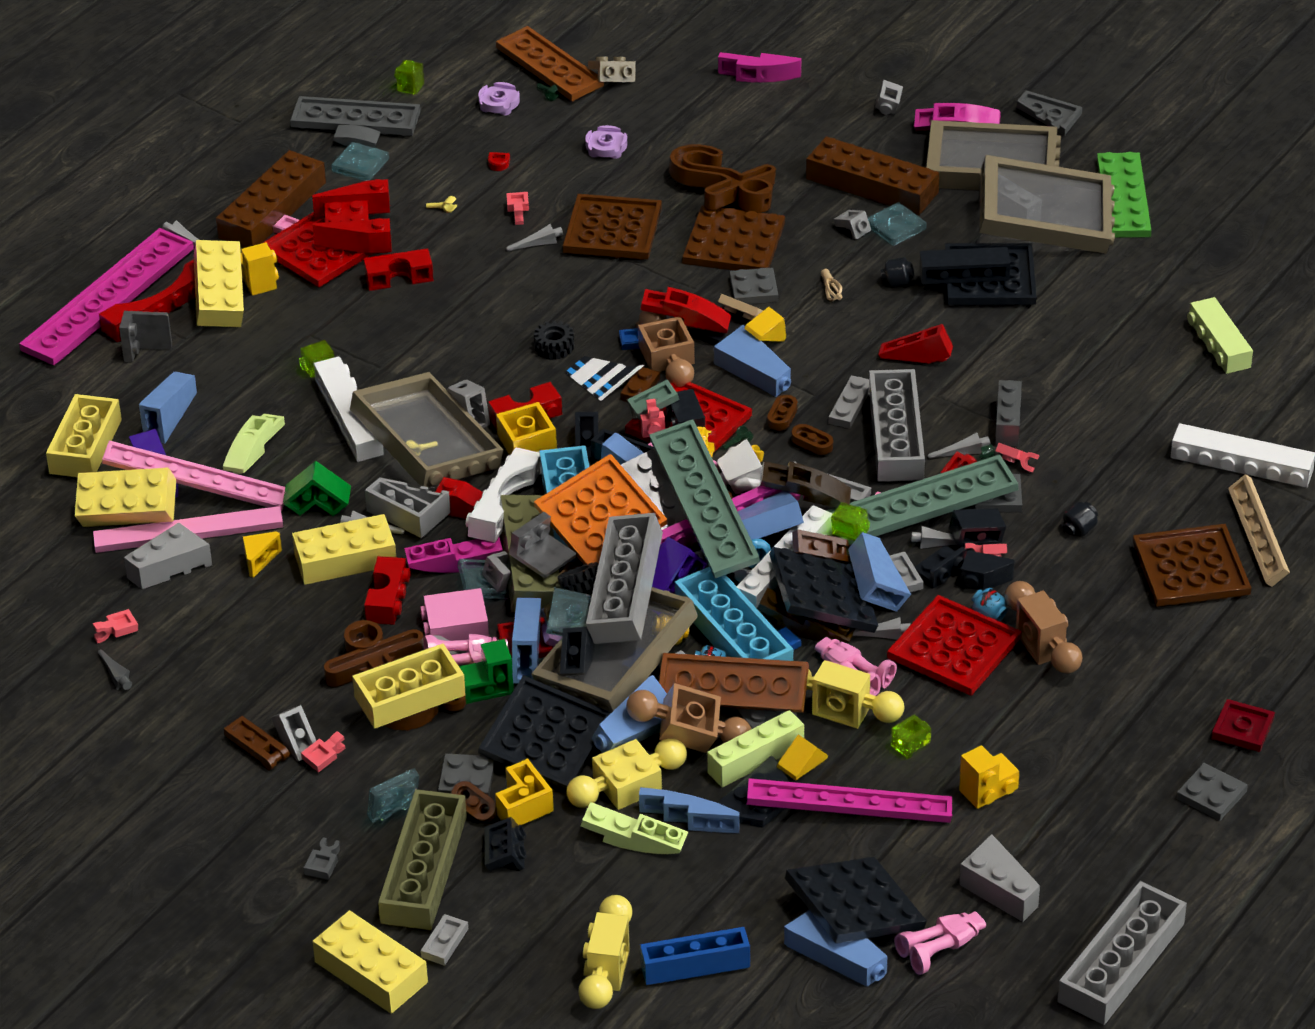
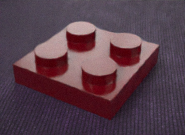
M1227 699L1212 731L1211 739L1260 752L1274 721L1275 712Z

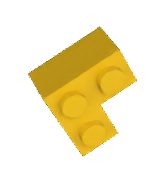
M266 242L241 249L242 278L252 296L277 289L276 280L279 279L276 267H274V263L277 262L275 251L270 250Z
M981 745L961 755L959 791L977 809L986 804H991L996 799L1006 794H1011L1018 789L1019 770L1002 753L992 756Z
M529 759L506 768L507 789L495 793L497 815L501 821L512 817L518 825H523L554 811L552 789Z

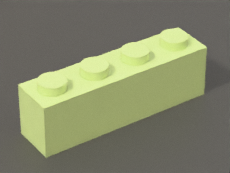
M1213 297L1190 303V312L1187 314L1189 324L1193 325L1198 337L1204 341L1208 351L1214 355L1217 364L1223 368L1226 374L1251 368L1253 350L1217 299Z
M788 710L708 751V774L723 788L752 773L770 756H773L776 760L781 758L798 734L804 738V724Z

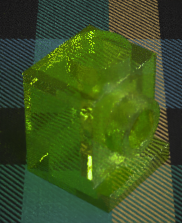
M915 714L892 728L891 746L907 759L912 757L913 752L931 742V727Z

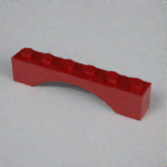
M194 259L184 265L178 279L162 292L139 301L115 304L99 313L101 331L116 342H120L119 327L124 311L170 313L196 297Z

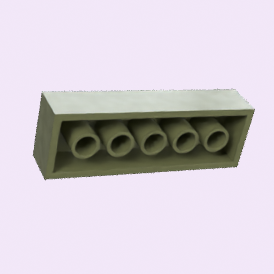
M500 495L499 503L504 510L503 531L500 536L502 549L508 554L505 566L511 572L507 583L511 612L516 610L517 598H541L542 609L562 596V590L557 578L560 575L559 569L548 577L543 578L509 555L512 532L540 514L534 507V501L542 497L541 495ZM550 525L549 535L554 538V536H553V530H552V527H551V525Z
M415 789L378 902L380 924L432 930L467 818L465 795Z

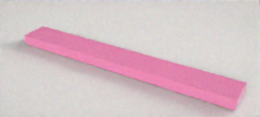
M113 441L108 442L102 458V464L125 470L169 468L178 484L265 507L280 506L281 511L284 507L285 487Z
M277 506L180 519L173 522L93 531L95 551L100 553L141 547L177 523H181L203 539L283 528L281 508Z

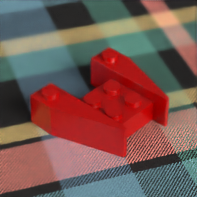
M388 179L363 181L312 195L314 217H325V222L313 223L315 246L370 254L392 252L390 218L369 220V214L390 213Z

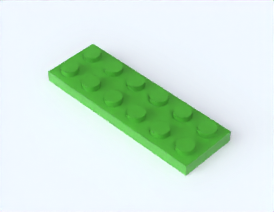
M1097 153L1099 174L1111 175V184L1114 185V193L1111 200L1115 202L1112 216L1115 217L1112 233H1115V238L1151 237V224L1140 153Z

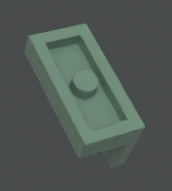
M667 379L627 399L633 419L638 418L640 420V415L647 414L646 400L655 399L656 407L660 410L678 401L679 396Z

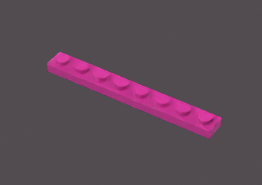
M748 779L747 805L951 823V796Z

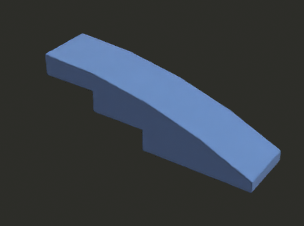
M640 787L639 812L664 814V821L688 823V830L739 833L738 811L693 795Z

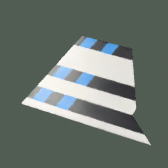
M584 356L565 373L602 401L644 365L626 367L623 364Z

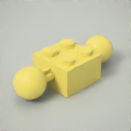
M826 660L823 661L814 677H812L811 671H808L806 691L808 689L812 690V715L858 729L869 708L873 710L875 717L884 723L897 721L904 712V702L897 693L884 691L877 696L870 694V674Z
M634 739L592 757L593 779L585 775L573 778L567 786V797L574 806L587 808L590 802H596L599 792L603 791L618 810L639 801L640 787L662 790V775L659 766L668 770L677 769L682 766L687 757L686 747L679 740L664 739L657 744L655 753L649 755L637 739Z
M611 895L605 898L600 904L595 922H590L588 938H590L589 943L585 942L583 948V958L587 959L584 965V976L587 977L581 982L578 993L581 1002L591 1009L605 1007L612 998L613 990L620 991L630 952L629 921L632 918L633 911L630 902L620 895Z

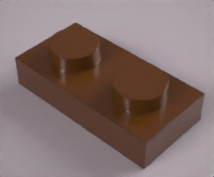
M644 367L639 369L621 391V400L627 401V399L655 386L660 380V372Z

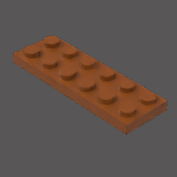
M529 26L496 41L497 49L571 101L604 86V82L598 81V75L588 69Z
M663 653L659 684L666 693L676 683L720 696V707L785 712L790 710L791 712L803 713L809 664L808 662Z

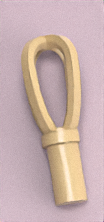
M823 269L821 275L824 280L827 299L830 302L836 299L841 300L843 298L841 295V284L831 276L828 269ZM830 287H833L837 294L833 293Z

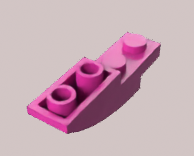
M720 52L718 56V74L736 76V81L742 82L791 80L801 77V58L761 53L760 57Z
M934 103V108L916 109L914 128L916 131H929L931 129V120L1000 124L1001 112L997 109L973 104Z
M499 537L495 543L475 539L452 544L451 538L405 548L409 568L439 573L482 569L481 562L486 561L487 556L503 552Z

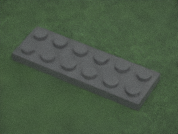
M299 96L290 122L291 127L301 129L337 130L338 125H357L380 131V134L413 136L421 109L420 104Z

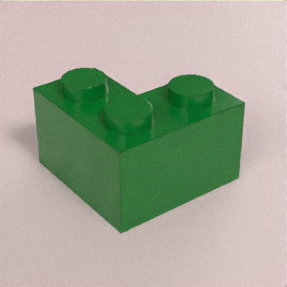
M315 461L286 484L283 504L300 516L315 504L334 516L348 505L351 485Z
M505 639L481 644L482 662L459 666L464 674L466 704L513 693L512 658Z

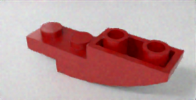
M671 287L667 288L666 293L645 289L641 303L642 311L681 317L684 319L686 326L722 333L728 332L731 315L716 304L690 292Z

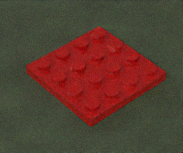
M314 212L265 242L270 250L275 251L279 263L317 287H321L373 253L315 246L313 223L325 222V217H314Z
M670 383L676 392L688 389L694 390L705 416V428L711 431V433H708V442L714 443L715 451L752 416V408L694 383H685L683 387H677L674 383ZM665 416V429H667V428L670 427V422H669L670 417H666V416ZM638 418L631 419L625 425V433L648 443L651 442L650 437H642L641 423Z
M937 595L889 648L887 658L972 696L1021 639L1022 631Z

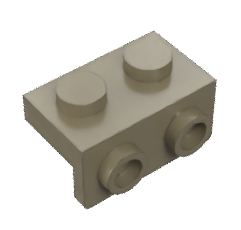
M596 57V61H588V69H598L599 82H635L636 61H626V57H613V61H608V57Z

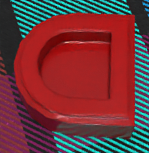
M489 152L488 166L491 170L503 171L509 167L510 153Z

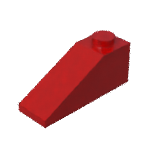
M943 324L882 343L878 355L883 359L921 363L943 362L951 356L953 345Z
M443 477L435 491L437 493H441L442 490L449 491L451 513L448 515L463 519L467 518L468 513H472L475 503L480 501L483 494L482 491L465 481Z

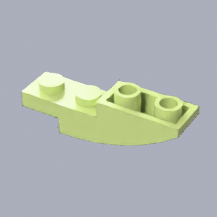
M263 414L262 416L252 415L234 439L224 461L223 470L232 471L235 474L245 473L265 453L264 444L285 425L284 416Z
M590 802L581 823V827L604 835L603 842L620 848L653 854L680 853L688 831L640 814L637 820Z

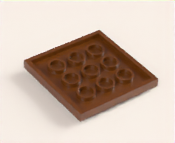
M577 194L563 244V253L649 260L662 209V200Z
M702 205L684 251L682 262L683 264L734 271L770 268L785 225V216L773 213H757L755 211L747 212L734 208L707 209Z
M1226 524L1133 535V545L1157 607L1251 595V585Z

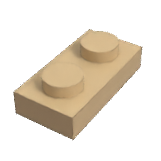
M721 294L718 301L725 306L724 310L736 314L737 311L744 313L742 317L748 320H753L763 312V310L723 294Z

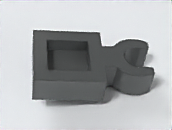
M322 838L320 841V851L312 850L304 866V874L329 880L338 862L337 854L340 852L339 841L336 840L333 846L328 847L327 838Z

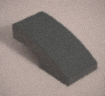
M338 125L332 141L350 148L353 147L355 142L374 150L380 131L357 125Z

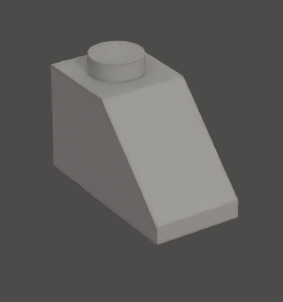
M300 705L271 717L281 741L297 761L302 760L301 752L316 741L303 708Z

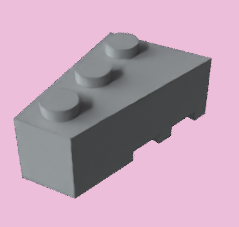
M378 478L365 489L368 512L376 516L385 514L388 522L420 538L451 513L449 491L442 490L441 493L428 491V487L425 486L417 489L408 487V484L405 482Z
M181 523L175 524L124 557L127 578L141 589L168 581L170 576L183 572L185 575L191 573L192 568L201 565L205 567L212 565L210 545Z
M992 834L961 863L960 886L1022 922L1038 908L1040 885Z

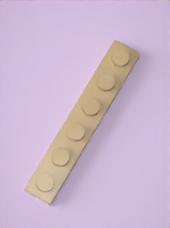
M1245 474L1228 489L1264 580L1272 587L1290 572L1252 478Z

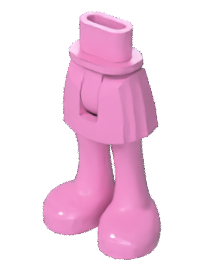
M469 634L466 640L447 641L439 640L432 635H426L423 637V648L426 650L443 643L448 651H466V653L451 656L457 665H468L482 662L481 644L497 641L496 637L491 638L484 635Z
M825 637L815 646V650L821 654L823 660L857 670L855 668L857 667L861 671L870 674L871 695L876 696L880 691V687L884 689L888 687L896 674L897 665L893 661L884 660L878 667L874 666L861 656L860 650L837 639L831 640Z
M977 912L938 917L936 925L916 932L906 931L896 935L894 943L899 955L903 958L910 956L913 970L917 974L922 975L930 969V957L934 953L946 948L954 950L963 946L973 937H976L979 930L986 928V923ZM939 937V938H937V939H935V940L925 942V941H927V940H929V939Z

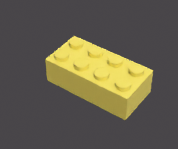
M196 240L194 274L197 326L241 327L244 308L240 242Z
M80 394L74 395L46 452L49 474L78 477V473L98 471L108 442L112 441L122 420L119 399Z
M169 468L78 473L75 517L83 527L173 522L176 478Z
M385 514L292 533L294 554L304 585L373 571L377 556L396 557L395 543Z
M443 643L353 675L354 697L374 729L465 696L464 674Z
M350 910L312 941L314 958L317 964L391 1014L428 983L425 960Z

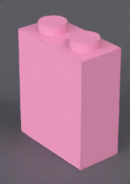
M481 588L424 596L425 606H420L422 621L427 620V622L423 623L425 636L438 635L450 641L466 640L469 634L489 637L488 619Z

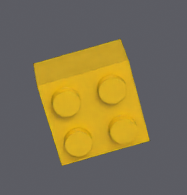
M539 402L496 414L497 435L509 455L512 454L516 447L535 452L557 449L556 428Z

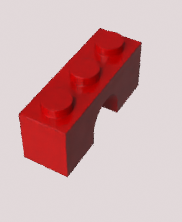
M428 248L364 258L365 276L369 291L391 288L390 280L399 275L409 277L412 284L434 281L433 265Z
M551 382L530 388V401L525 403L515 402L509 395L488 401L489 419L497 429L496 414L536 402L540 403L549 419L562 415V397Z
M377 556L373 571L375 589L368 590L364 605L366 620L378 624L395 625L396 617L401 615L402 611L401 599H405L406 596L405 582L410 581V568L406 567V558Z

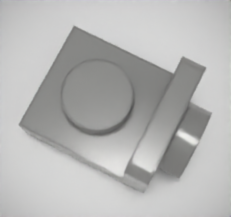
M847 210L834 218L836 227L850 229L854 239H858L871 231L865 211Z
M506 551L487 556L482 575L497 592L506 590L511 574L505 566L508 558Z

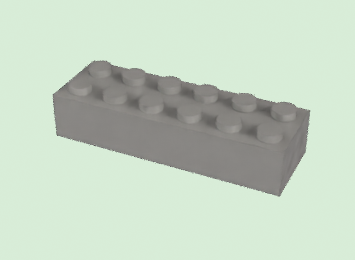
M915 369L869 370V397L877 480L888 482L924 479L925 456Z
M655 513L613 516L608 519L586 620V626L594 644L641 640L663 534Z
M1140 881L1059 980L1058 1002L1105 1025L1182 928L1185 922L1187 903Z

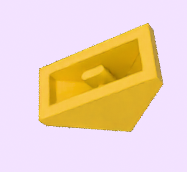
M770 307L746 324L744 328L759 341H785L786 339L785 320Z
M275 531L243 537L249 576L254 578L282 551L280 533Z
M798 734L778 762L777 768L796 781L825 761L828 755Z

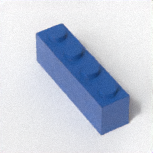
M739 927L640 944L641 968L646 985L749 968L750 944L745 928Z

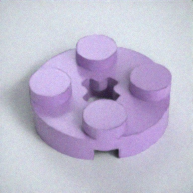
M496 82L494 86L489 88L486 85L478 93L480 109L484 112L509 115L512 109L516 108L520 102L519 91H516L514 85L505 82Z
M615 126L597 127V131L592 133V130H590L585 138L586 148L591 157L599 156L617 159L621 157L622 152L627 148V134L621 133V129Z

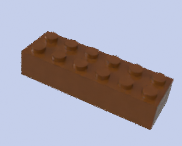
M826 136L806 158V179L919 216L939 193V172L858 147L854 144L836 140L835 138Z
M289 150L216 217L218 238L225 241H239L240 246L244 248L261 244L273 233V226L284 215L291 216L326 183L324 162Z

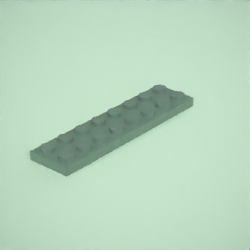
M692 419L649 434L654 450L714 578L760 563L759 555L694 420Z
M997 455L851 502L849 510L833 508L826 511L833 513V529L838 538L847 539L849 545H851L862 532L876 537L953 512V510H959L1017 491L1019 488L1018 482L1001 455Z

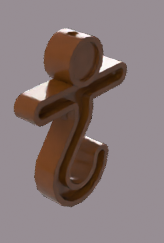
M690 144L680 146L672 151L669 160L670 176L682 184L705 188L703 203L705 208L718 209L737 201L738 207L747 212L755 211L761 213L770 209L776 168L774 166L764 164L740 173L731 168L722 167L723 152L712 146Z
M361 620L350 624L344 632L346 654L328 660L324 664L326 684L332 687L343 685L353 681V675L423 651V633L417 629H412L383 640L382 629L375 622ZM439 705L383 726L393 730L420 728L435 717L438 713Z

